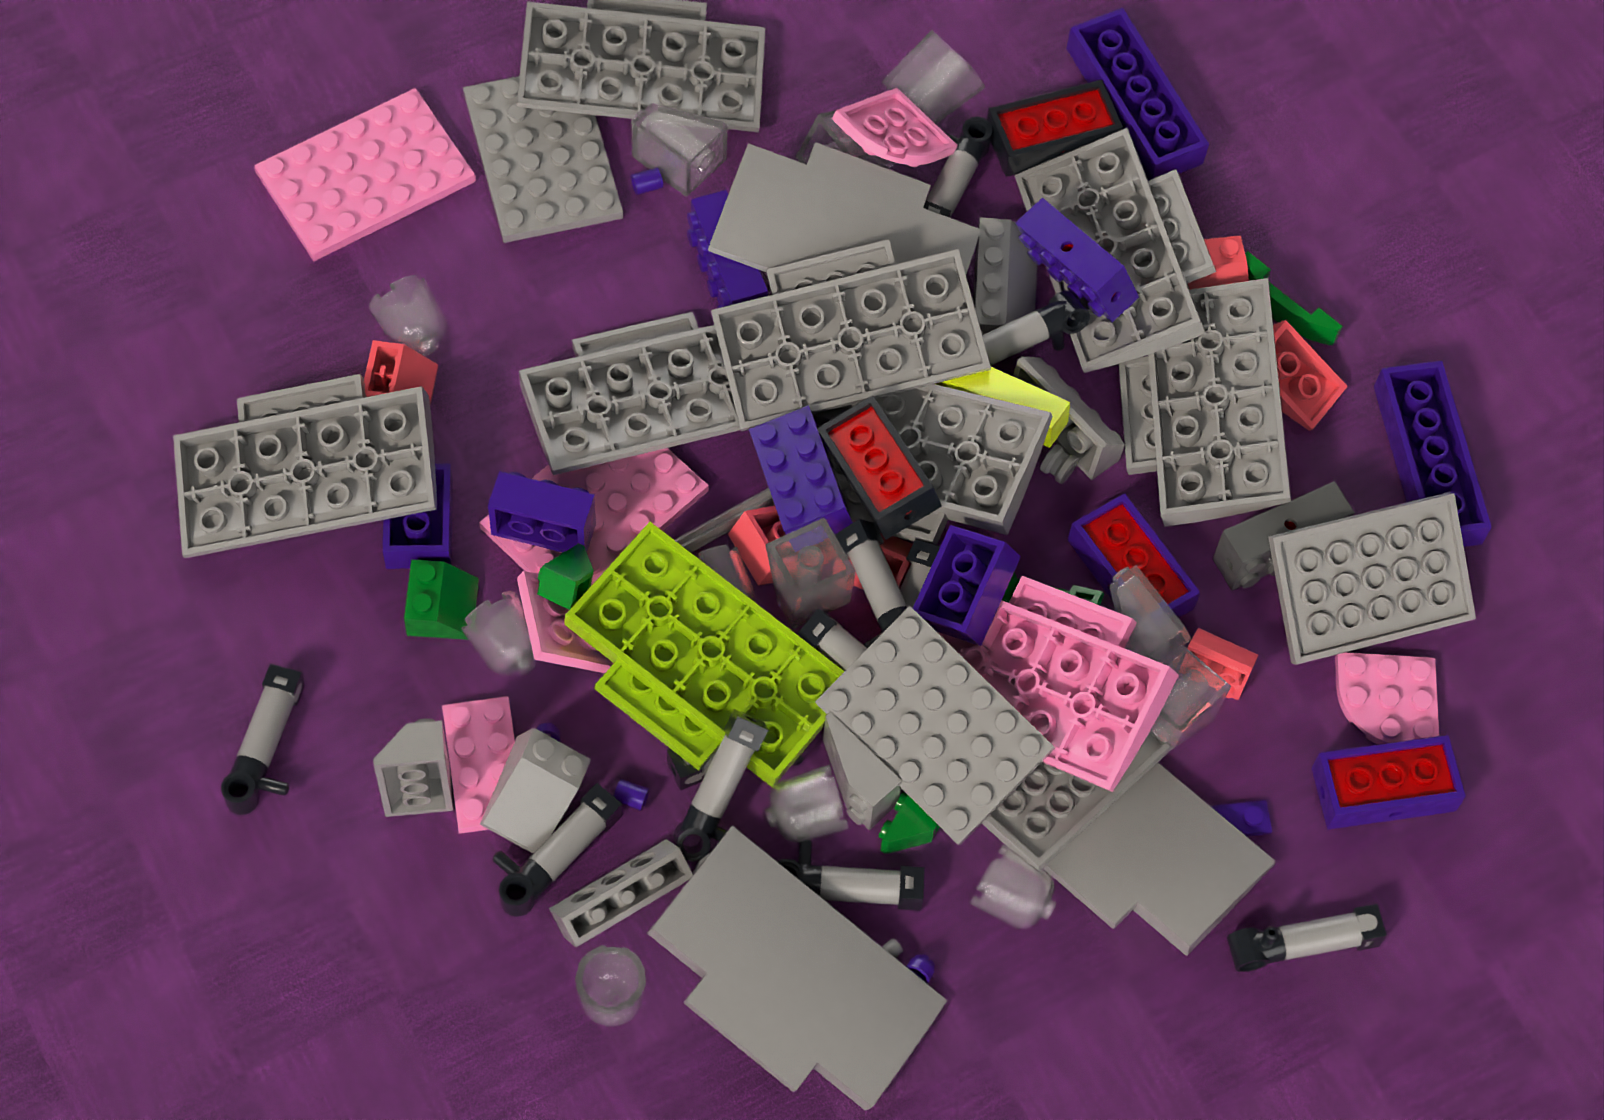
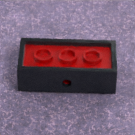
M1102 80L991 107L987 115V120L992 125L993 130L991 144L1005 177L1019 174L1123 130V126Z
M873 395L817 428L829 453L885 540L942 507L933 485Z

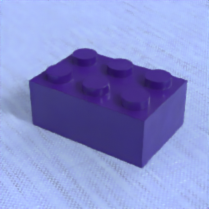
M450 463L435 464L437 510L383 520V557L386 569H410L411 560L441 561L451 565L453 479Z
M499 471L488 503L491 535L558 552L567 551L579 543L585 547L586 552L588 551L596 526L595 494H591L587 490L578 487L570 489L558 486L550 480L538 481L530 479L518 472L506 473Z
M950 525L913 609L935 631L981 646L1021 556L1004 541Z

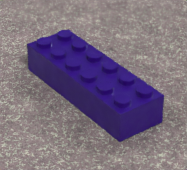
M1121 8L1070 27L1067 51L1087 83L1098 80L1103 81L1123 129L1127 128L1131 135L1148 181L1176 169L1178 174L1203 165L1209 146L1208 141L1125 10Z
M1435 361L1381 368L1374 385V390L1406 503L1447 492L1455 493L1463 546L1482 545L1492 526L1443 362Z

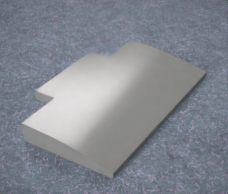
M588 0L587 8L527 2L517 107L759 132L765 27L706 21L707 3L683 0Z
M1126 128L1014 175L1027 211L1041 198H1044L1124 265L1139 295V298L1113 323L1104 315L1100 318L1096 316L1088 307L1087 303L1089 302L1083 297L1079 300L1089 311L1090 320L1084 329L1070 335L1084 373L1143 357L1206 334L1187 284L1215 273L1216 269L1177 169L1148 181L1134 142ZM1050 275L1056 294L1065 290L1069 291L1067 289L1068 284L1063 280L1058 283Z
M815 142L806 165L748 143L708 251L766 272V269L889 239L896 264L959 249L965 274H967L981 229L923 208L931 186L930 184Z
M887 239L766 269L772 295L711 310L741 432L808 405L814 414L859 403L872 395L874 398H879L991 370L959 249L896 264L890 240Z
M1268 278L1191 289L1190 293L1206 334L1149 354L1148 356L1119 364L1126 469L1128 475L1157 471L1160 513L1164 527L1223 518L1291 502Z
M693 312L572 339V347L576 357L519 370L520 387L553 475L741 430L715 325L699 328Z
M361 374L237 398L239 423L173 436L181 545L184 558L437 510L429 395L422 386L366 397L364 378Z
M936 384L875 398L933 485L942 505L939 509L893 536L910 541L917 539L937 545L948 520L1008 535L1043 447L1053 417L1051 412ZM859 403L814 413L813 415L820 427ZM828 451L852 521L855 522L858 519L874 522Z
M1157 763L1045 865L1043 869L1112 929H1115L1134 910L1182 953L1188 956L1269 872L1276 861L1162 765Z
M733 826L727 831L647 933L702 978L683 1002L792 1092L796 1091L811 1070L815 1069L864 1110L874 1106L948 1001Z

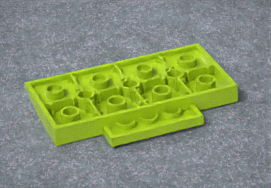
M649 522L565 614L564 625L614 663L595 684V690L698 771L718 750L725 736L724 728L734 709L765 722L768 732L759 751H754L747 768L772 788L824 727L827 714L815 701L845 672L652 522Z

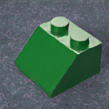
M411 560L404 615L407 636L473 640L479 578L446 562Z

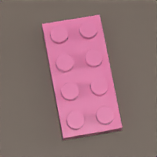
M509 696L442 705L459 834L489 830L480 825L515 743Z

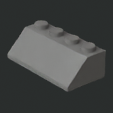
M980 217L978 228L981 231L976 244L973 304L980 330L983 331V334H986L1035 311L1037 264L1028 256L1027 252L1029 249L1020 241L1019 236L1021 233L1015 222L1006 219Z
M1021 357L1017 360L1013 377L1070 402L1068 424L1055 443L1062 446L1064 452L1068 455L1074 454L1079 458L1077 466L1093 480L1117 463L1125 446L1117 432L1110 430L1101 420L1099 414L1094 409H1090L1080 399L1078 392L1074 388L1069 387L1059 377L1056 369L1050 365L1048 366L1039 357Z
M423 718L415 721V723L406 724L373 759L385 817L453 811L451 772L442 721Z

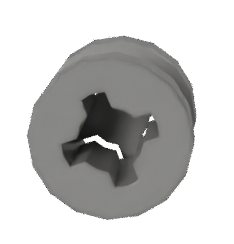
M1056 444L1046 455L1040 470L1045 474L1051 473L1055 476L1057 482L1063 484L1074 471L1079 458L1074 454L1068 455L1064 452L1062 446Z

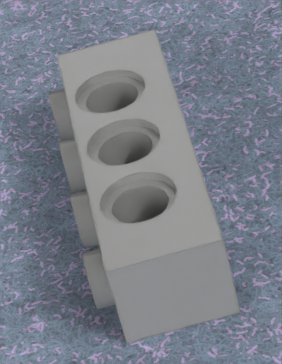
M665 839L549 909L564 938L575 947H578L690 880L693 874L680 848Z

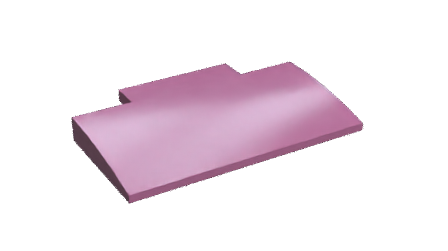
M1025 576L1021 577L1009 603L1001 600L981 646L937 632L1055 747L1043 763L1111 792L1114 791L1135 758L1179 677L1170 666L1124 649L1137 624L1133 618Z

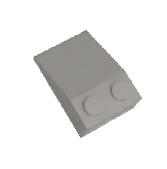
M829 712L825 716L823 742L847 808V814L856 824H863L870 830L895 807L899 799L901 790L899 785L902 783V780L832 712Z
M532 728L517 736L480 825L534 854L554 832L577 793L591 759L536 728Z

